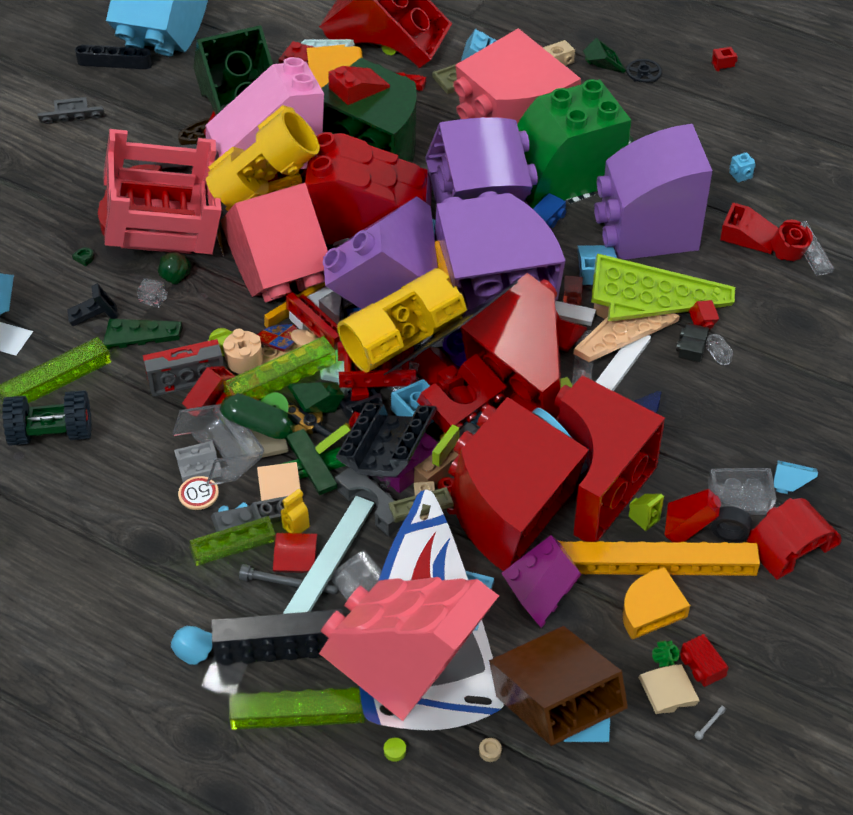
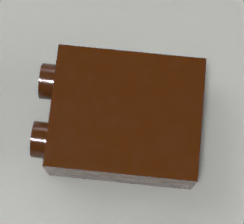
M564 626L489 660L496 697L550 746L628 708L622 670Z

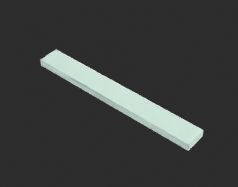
M355 496L283 614L310 612L374 508V502Z

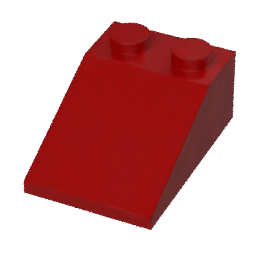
M341 66L328 71L329 89L347 105L390 88V85L371 68Z

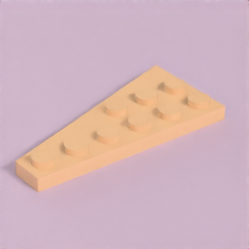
M672 313L611 322L608 321L607 317L574 348L573 354L591 362L678 322L680 316Z

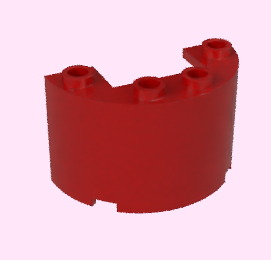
M789 498L781 506L771 508L767 512V516L750 531L747 540L748 543H757L759 561L778 580L793 571L796 559L819 546L826 553L840 545L841 535L806 499Z

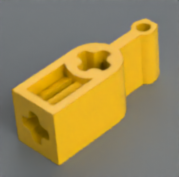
M297 489L282 501L284 504V508L281 510L282 526L288 533L301 534L310 527L308 509L303 502V492L300 489Z

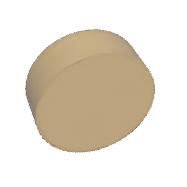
M487 738L480 743L479 755L483 760L494 762L500 758L502 747L498 740Z

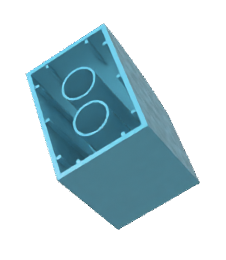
M111 0L106 21L115 30V36L125 40L126 47H155L154 51L156 53L173 56L174 51L186 52L193 42L202 22L208 0Z

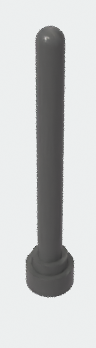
M242 564L239 573V580L247 582L258 579L294 587H300L303 582L302 579L256 571L255 568L247 564ZM326 585L323 592L337 594L338 588Z

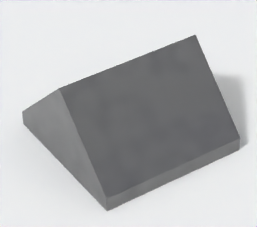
M333 291L319 300V309L337 325L344 318L343 297Z

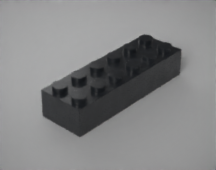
M342 609L212 620V645L216 665L228 666L236 663L251 664L260 661L273 662L284 659L295 660L297 658L320 657L319 653L329 639L321 632V629L336 611L342 614Z

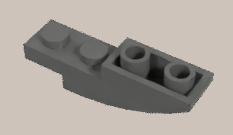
M288 496L253 502L247 507L213 513L211 518L217 535L228 532L238 534L281 521V510L284 508L282 501Z

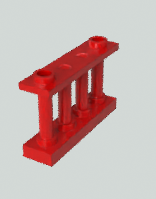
M121 181L120 196L130 198L129 210L195 216L194 210H187V202H191L193 187ZM134 197L144 198L145 206L134 205ZM152 199L162 200V207H153ZM169 201H180V209L170 208Z
M338 342V361H344V372H339L340 388L408 386L416 382V369L409 370V361L401 365L402 370H393L385 376L383 374L390 370V361L383 363L382 370L370 371L367 373L364 371H352V360L342 342ZM414 346L401 352L399 355L392 359L403 360L406 356L413 352Z

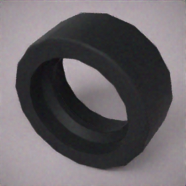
M724 506L720 508L719 516L712 521L711 530L714 535L722 540L740 542L749 537L752 519L746 511L740 508ZM723 522H731L739 526H730Z

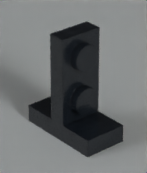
M98 283L91 286L93 298L67 309L68 321L72 326L103 312L110 319L118 318L116 303Z

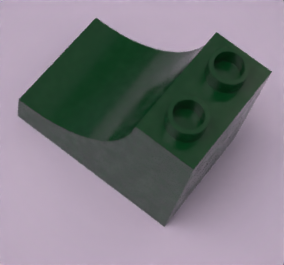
M261 25L197 39L193 68L202 97L207 96L215 115L220 113L273 65Z

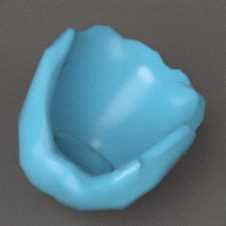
M184 626L177 630L171 641V648L175 655L192 665H198L200 661L205 660L213 647L212 633L195 626Z

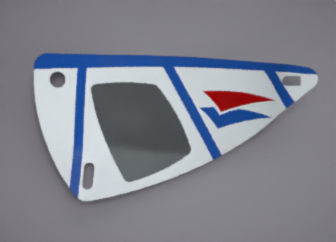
M429 490L419 492L394 539L379 580L401 578L404 581L433 577H439L441 580L459 578L468 580L451 530L435 495ZM423 504L431 506L426 520L420 519ZM482 620L479 623L478 630H473L447 667L403 721L395 714L392 716L383 714L379 709L382 704L359 686L364 716L370 722L383 726L411 730H443L479 721L501 710L504 703L495 694L489 660L493 659ZM466 696L487 697L492 700V703L490 705L472 704L465 702L464 698Z

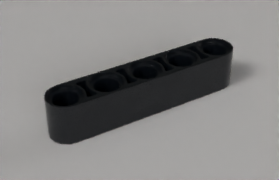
M78 45L75 48L77 63L80 66L149 69L153 65L151 52L147 48Z

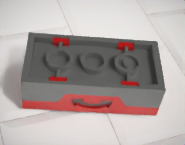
M218 339L143 355L152 397L193 388L207 367L224 366Z

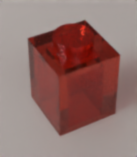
M565 276L564 303L581 305L583 277Z

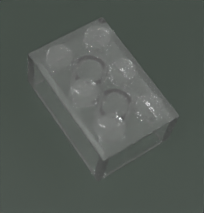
M771 468L710 469L707 483L708 489L719 497L721 501L720 508L732 506L746 511L749 515H766L771 508L775 507L777 499Z

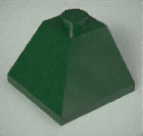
M595 38L583 50L586 56L585 60L590 65L593 63L599 68L622 73L626 71L616 52L598 38Z
M334 382L288 385L289 390L304 412H336L345 396L339 385Z

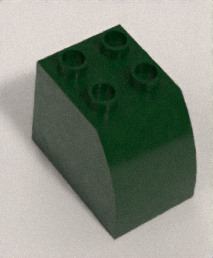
M359 58L350 66L371 68L390 85V88L350 105H347L329 89V83L321 88L324 92L322 133H343L361 139L370 146L396 154L399 159L413 163L416 144L417 90L414 81L406 76H401L385 69L379 64Z

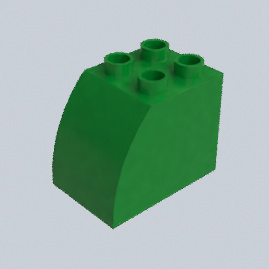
M600 79L587 80L581 85L567 89L557 88L552 93L538 96L517 124L519 132L526 131L529 139V151L524 152L527 165H535L538 178L537 184L532 185L531 194L525 198L530 207L533 209L548 193L565 201L598 191L597 177L605 176L606 160L629 145L631 119Z

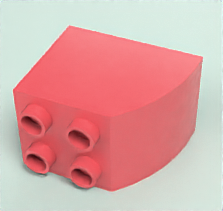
M518 28L456 64L457 80L453 83L460 100V105L456 107L460 119L507 118L516 120L518 124L523 114L538 96L552 93L557 88L567 89L581 85V78Z
M306 183L235 203L220 220L234 260L252 297L262 294L266 303L291 293L290 285L296 284L298 292H302L309 287L325 282L323 256H325L328 250Z

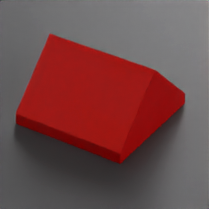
M559 318L557 321L559 349L568 352L585 333L587 327Z
M432 346L418 354L411 364V369H416V374L430 386L437 382V373L452 364L458 370L460 368L441 349Z

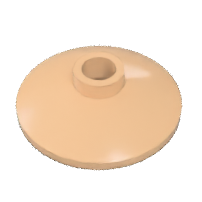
M296 329L291 333L292 340L305 349L317 351L319 347L326 348V344L310 329Z

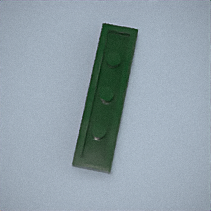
M305 429L287 435L289 445L317 493L322 495L337 489L336 481L316 451Z

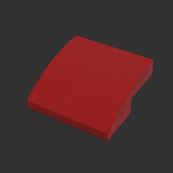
M276 533L273 572L308 573L316 560L317 534Z

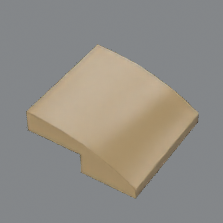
M682 664L658 668L639 676L640 682L656 714L672 713L678 707L696 706L700 701Z

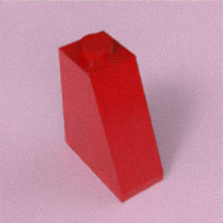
M224 366L207 367L182 404L187 407L186 410L192 415L205 414L237 377Z
M710 489L669 502L665 536L672 543L685 542L719 516L721 506L719 497Z

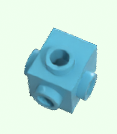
M748 153L732 157L730 174L737 182L753 178L756 165L754 159Z

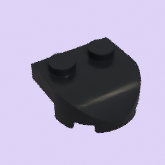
M367 387L369 392L368 398L351 401L352 393L344 396L339 406L346 417L350 419L354 412L361 413L366 403L382 404L381 394H377L373 387Z

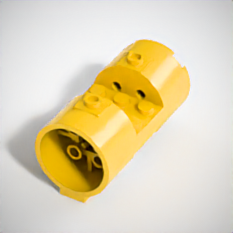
M282 105L258 125L259 131L256 133V142L244 151L240 148L231 147L208 166L210 171L208 172V177H206L207 186L212 196L220 198L221 202L227 206L225 208L227 211L235 203L267 194L269 191L268 180L273 179L277 172L290 176L295 175L307 161L319 152L320 146L314 131L293 108Z
M434 268L380 301L372 303L341 320L337 326L339 337L354 364L360 370L366 373L370 372L401 352L461 319V315L467 311L463 295L459 293L457 287L453 288L450 282H448L449 276L441 269Z

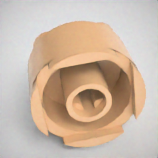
M236 329L225 339L223 343L225 361L231 371L243 374L248 370L255 371L261 366L263 354L261 340L258 335L250 331Z

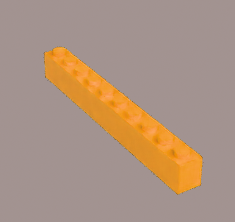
M558 541L581 574L646 575L651 570L665 567L669 575L757 576L760 565L757 543Z

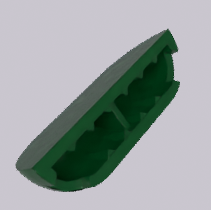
M236 393L233 396L225 397L220 406L222 415L229 421L274 439H286L287 435L293 433L295 425L287 417L288 413L244 394Z

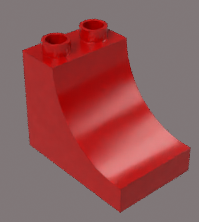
M337 0L319 27L324 31L325 36L329 40L351 39L354 43L381 44L400 52L420 68L433 58L452 23L430 0Z
M582 375L572 387L564 385L558 392L555 406L560 408V412L556 420L572 439L589 449L585 459L588 469L581 474L583 481L578 487L573 535L585 542H598L657 469L665 417Z

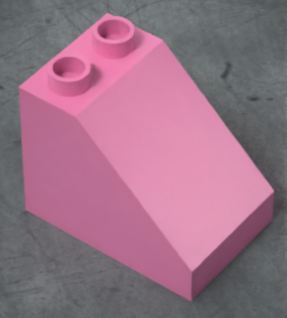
M291 57L285 59L282 64L271 65L206 124V139L216 140L215 161L231 147L240 148L245 151L256 142V133L259 131L258 125L282 105L293 108L309 124L316 136L322 133L324 92L306 62L300 58ZM308 161L300 169H306Z

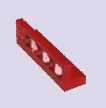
M293 292L286 295V308L333 351L337 350L338 342H341L337 328L338 325L304 294L299 297Z

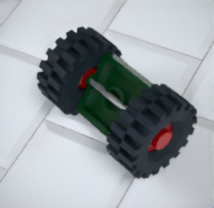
M86 390L66 392L64 404L29 407L26 396L5 397L3 399V428L6 442L9 446L30 444L31 435L39 436L42 434L67 432L69 440L91 438L92 420Z

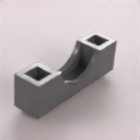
M347 468L335 477L337 483L336 490L348 501L354 500L355 496L374 502L377 507L375 511V525L387 536L400 529L404 520L394 522L389 509V503L394 502L389 493H385L379 487L377 482L371 481L366 475H360L351 468Z

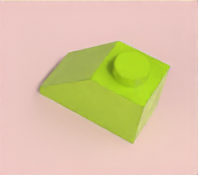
M644 494L640 498H635L629 505V517L647 531L660 521L664 496L662 494Z

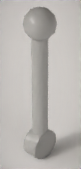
M723 705L700 731L695 733L697 740H701L707 729L725 712L726 708Z

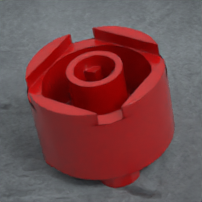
M786 220L779 226L771 240V246L778 259L795 261L800 260L813 240V235L807 226L805 228L801 225L802 222Z

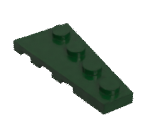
M109 319L102 345L103 350H110V347L114 346L125 348L128 344L138 343V346L146 345L150 341L161 343L180 340L182 322Z

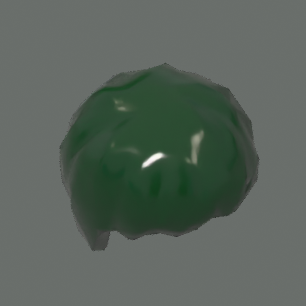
M179 252L167 253L160 259L158 267L159 276L172 284H178L191 271V262L185 255H181Z

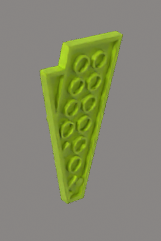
M597 254L595 257L591 302L609 307L608 321L610 322L687 312L697 301L712 300L715 308L732 306L735 302V287L602 254Z

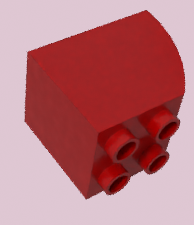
M509 397L497 409L491 405L485 408L477 421V426L480 428L474 435L469 431H465L454 447V452L459 455L455 458L448 471L454 477L450 496L453 500L454 511L462 528L477 549L502 571H505L522 557L572 495L589 451L588 448Z

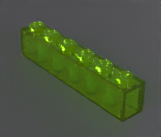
M325 336L223 382L225 395L229 397L240 393L256 400L263 398L289 384L335 364V349Z
M98 337L89 340L0 384V399L3 402L5 397L26 396L28 403H31L111 363L109 351Z
M355 687L338 690L333 688L319 691L307 689L299 692L282 691L279 693L260 692L258 694L238 693L230 695L229 719L231 730L365 723L360 689Z

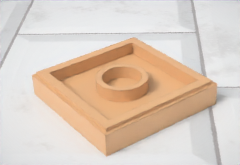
M297 462L257 467L261 501L289 496L297 489H300Z

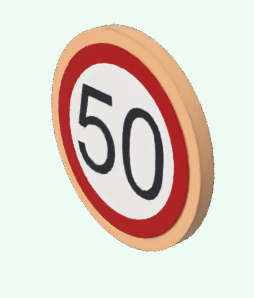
M204 476L192 477L186 480L178 491L179 500L182 505L192 510H202L210 507L215 503L219 495L218 486L215 481Z

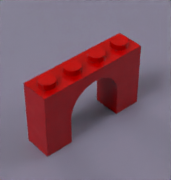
M477 354L466 360L458 371L475 393L474 402L469 404L456 403L436 383L422 391L416 401L421 406L437 407L432 419L445 434L452 425L459 427L460 430L465 422H472L480 411L483 412L488 405L493 402L498 403L504 397L503 393L507 386Z

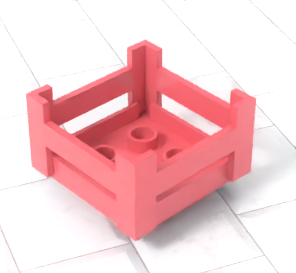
M110 129L104 167V185H107L105 245L126 249L191 254L192 252L213 254L222 210L221 199L212 196L206 183V177H208V172L210 171L208 166L215 161L216 140L198 138L196 149L127 142L128 131ZM124 159L190 165L193 168L191 174L123 168ZM121 181L193 187L191 202H187V210H194L195 216L129 210L130 198L120 196ZM206 195H208L209 206L206 205ZM134 197V205L145 206L144 198ZM152 199V206L162 207V200ZM169 201L170 208L180 209V201Z

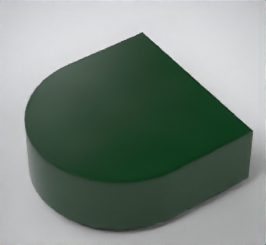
M81 248L72 255V258L86 267L94 260L93 250Z

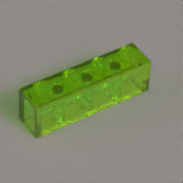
M267 516L190 540L189 548L195 566L274 542L275 532L271 520Z

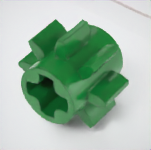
M672 641L657 642L658 647L653 648L652 651L653 660L659 663V667L675 665L674 661L679 659L678 647L673 645Z

